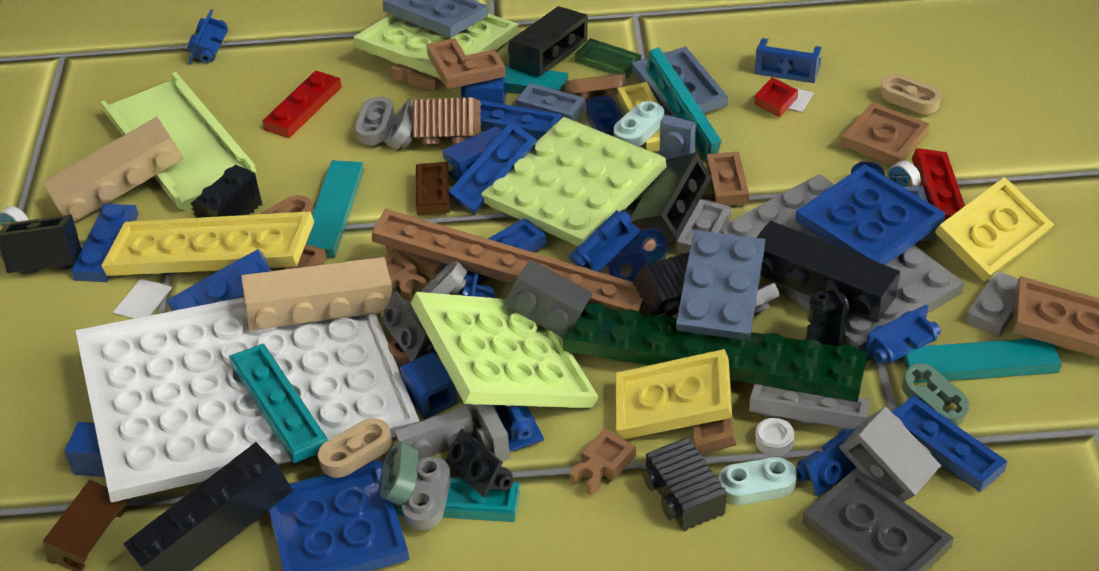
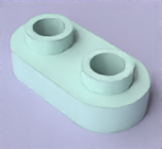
M652 101L638 104L615 124L614 137L638 147L641 146L660 129V121L664 117L663 107Z
M772 457L729 465L722 469L718 481L721 482L722 487H725L726 502L733 505H745L790 495L796 486L797 471L788 460Z

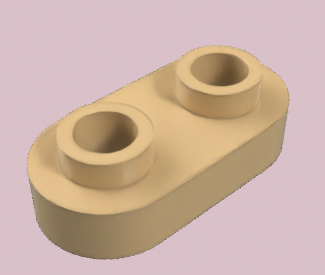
M899 74L888 75L882 80L881 97L891 104L899 105L920 115L934 113L940 107L941 92L933 86Z
M376 418L366 419L325 442L318 451L320 467L323 473L335 478L344 477L386 453L392 444L388 424Z

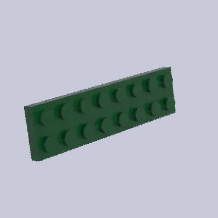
M597 303L586 305L574 328L569 327L563 338V351L647 366L725 349L729 359L730 380L858 402L868 352L858 350L849 345L838 347L821 344L813 339L797 340L785 338L777 333L761 334L751 332L750 341L677 331V319L672 316H651L641 314L633 309H625L620 312L606 309L603 305Z

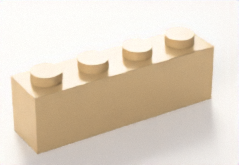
M155 117L45 180L43 183L63 215L72 214L73 220L76 222L102 207L105 203H109L184 158L159 118Z
M384 257L241 275L249 331L382 313L392 296V283Z

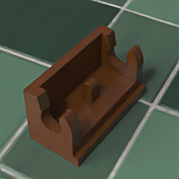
M89 479L44 538L43 542L47 561L72 571H82L86 566L84 562L87 560L89 552L115 517H122L126 510L124 508L128 504V499L111 503L108 487Z

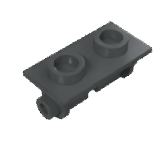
M394 291L388 305L384 309L381 320L410 361L419 358L420 354L434 352L436 355L437 352L415 313L411 301L403 300L400 294Z

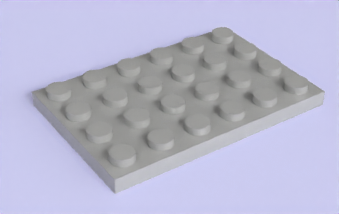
M818 174L726 223L721 233L756 238L771 220L825 241L795 221L796 210L834 186V184L821 174ZM913 245L886 264V266L899 270L900 277L897 296L880 321L876 323L848 311L844 324L845 338L842 340V343L865 351L868 333L875 327L885 325L899 318L905 312L914 311L924 305L929 306L927 314L960 295L963 292L964 282ZM766 278L770 283H775L776 287L809 315V302L812 296Z

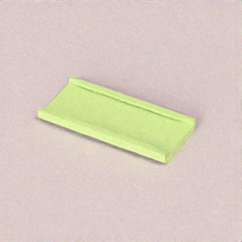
M177 72L172 73L173 80L108 105L105 100L101 101L104 113L122 136L155 117L159 118L184 159L158 173L154 178L179 209L188 211L193 208L190 203L202 194V190L211 186L223 175L226 169L234 165L257 174L255 164Z

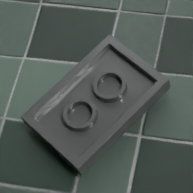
M857 468L803 513L802 523L865 571H927L952 548L954 539L950 534Z

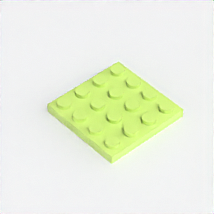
M389 14L354 36V48L441 80L427 55V44L456 38L465 55L496 50L518 35V23L488 14L487 17L450 38L443 37L440 33L427 28H421L417 24L404 19H398L394 15Z
M563 117L537 141L534 149L525 158L519 159L514 164V168L504 178L497 179L481 195L485 198L484 204L519 220L526 218L537 228L579 246L616 210L619 212L625 210L667 167L666 159L661 155Z
M424 292L415 293L411 305L464 404L568 408L594 407L599 396L572 353L563 351L562 337L504 306L506 299Z

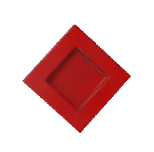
M771 77L755 94L754 104L781 117L798 98V89Z

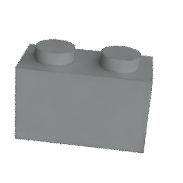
M886 406L867 417L839 447L862 473L903 502L915 496L941 466L931 455L927 447L921 444L903 425L902 421Z

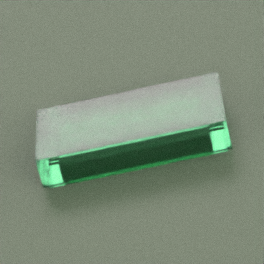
M592 38L575 53V62L610 74L625 73L626 79L632 74V62L641 60L640 54Z

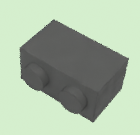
M530 259L517 277L504 306L564 338L568 328H574L593 293Z

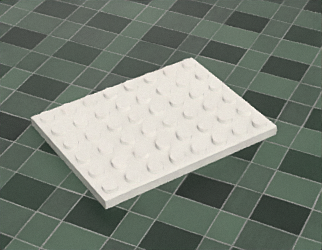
M244 297L75 330L111 503L203 482L255 442L277 464L292 461L230 365L229 355L263 343L328 440L355 424L371 418L385 421L390 428L391 438L395 437L394 431L420 422L394 357L388 349V342L376 313L249 331Z

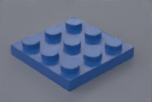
M865 164L796 210L795 221L830 244L886 265L944 222L945 212Z
M381 460L369 462L344 477L335 478L324 474L290 484L293 491L269 509L283 571H373L410 560L395 506L380 495L382 479Z

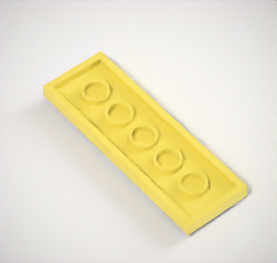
M311 211L124 222L101 266L106 276L219 271L259 249L263 252L270 268L297 267L313 227L314 219Z

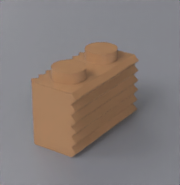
M471 97L414 99L413 138L422 140V145L439 146L441 145V140L452 139V144L456 145L480 134L481 102Z

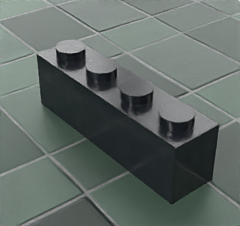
M771 220L756 237L765 239V250L760 275L809 296H813L818 291L825 292L826 282L831 280L837 290L846 296L849 312L876 323L880 321L897 296L900 271Z
M255 442L124 542L123 545L143 571H192L289 495L293 489L278 464Z

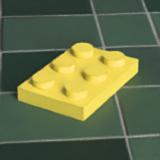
M1004 177L940 224L935 233L985 282L996 271H999L1044 236L1054 224Z
M725 349L616 372V432L622 439L732 418L729 359Z

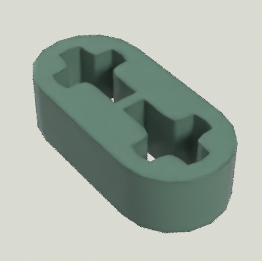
M914 364L906 371L902 382V389L908 398L914 395L958 426L962 423L969 409L968 399L963 392L928 364ZM924 378L928 381L926 386L922 384L917 387L913 384L915 379L920 381ZM953 403L957 406L956 411L950 410L947 413L943 410L944 404L948 406Z
M400 440L392 445L383 462L380 491L383 499L399 507L407 502L415 488L418 466V450Z

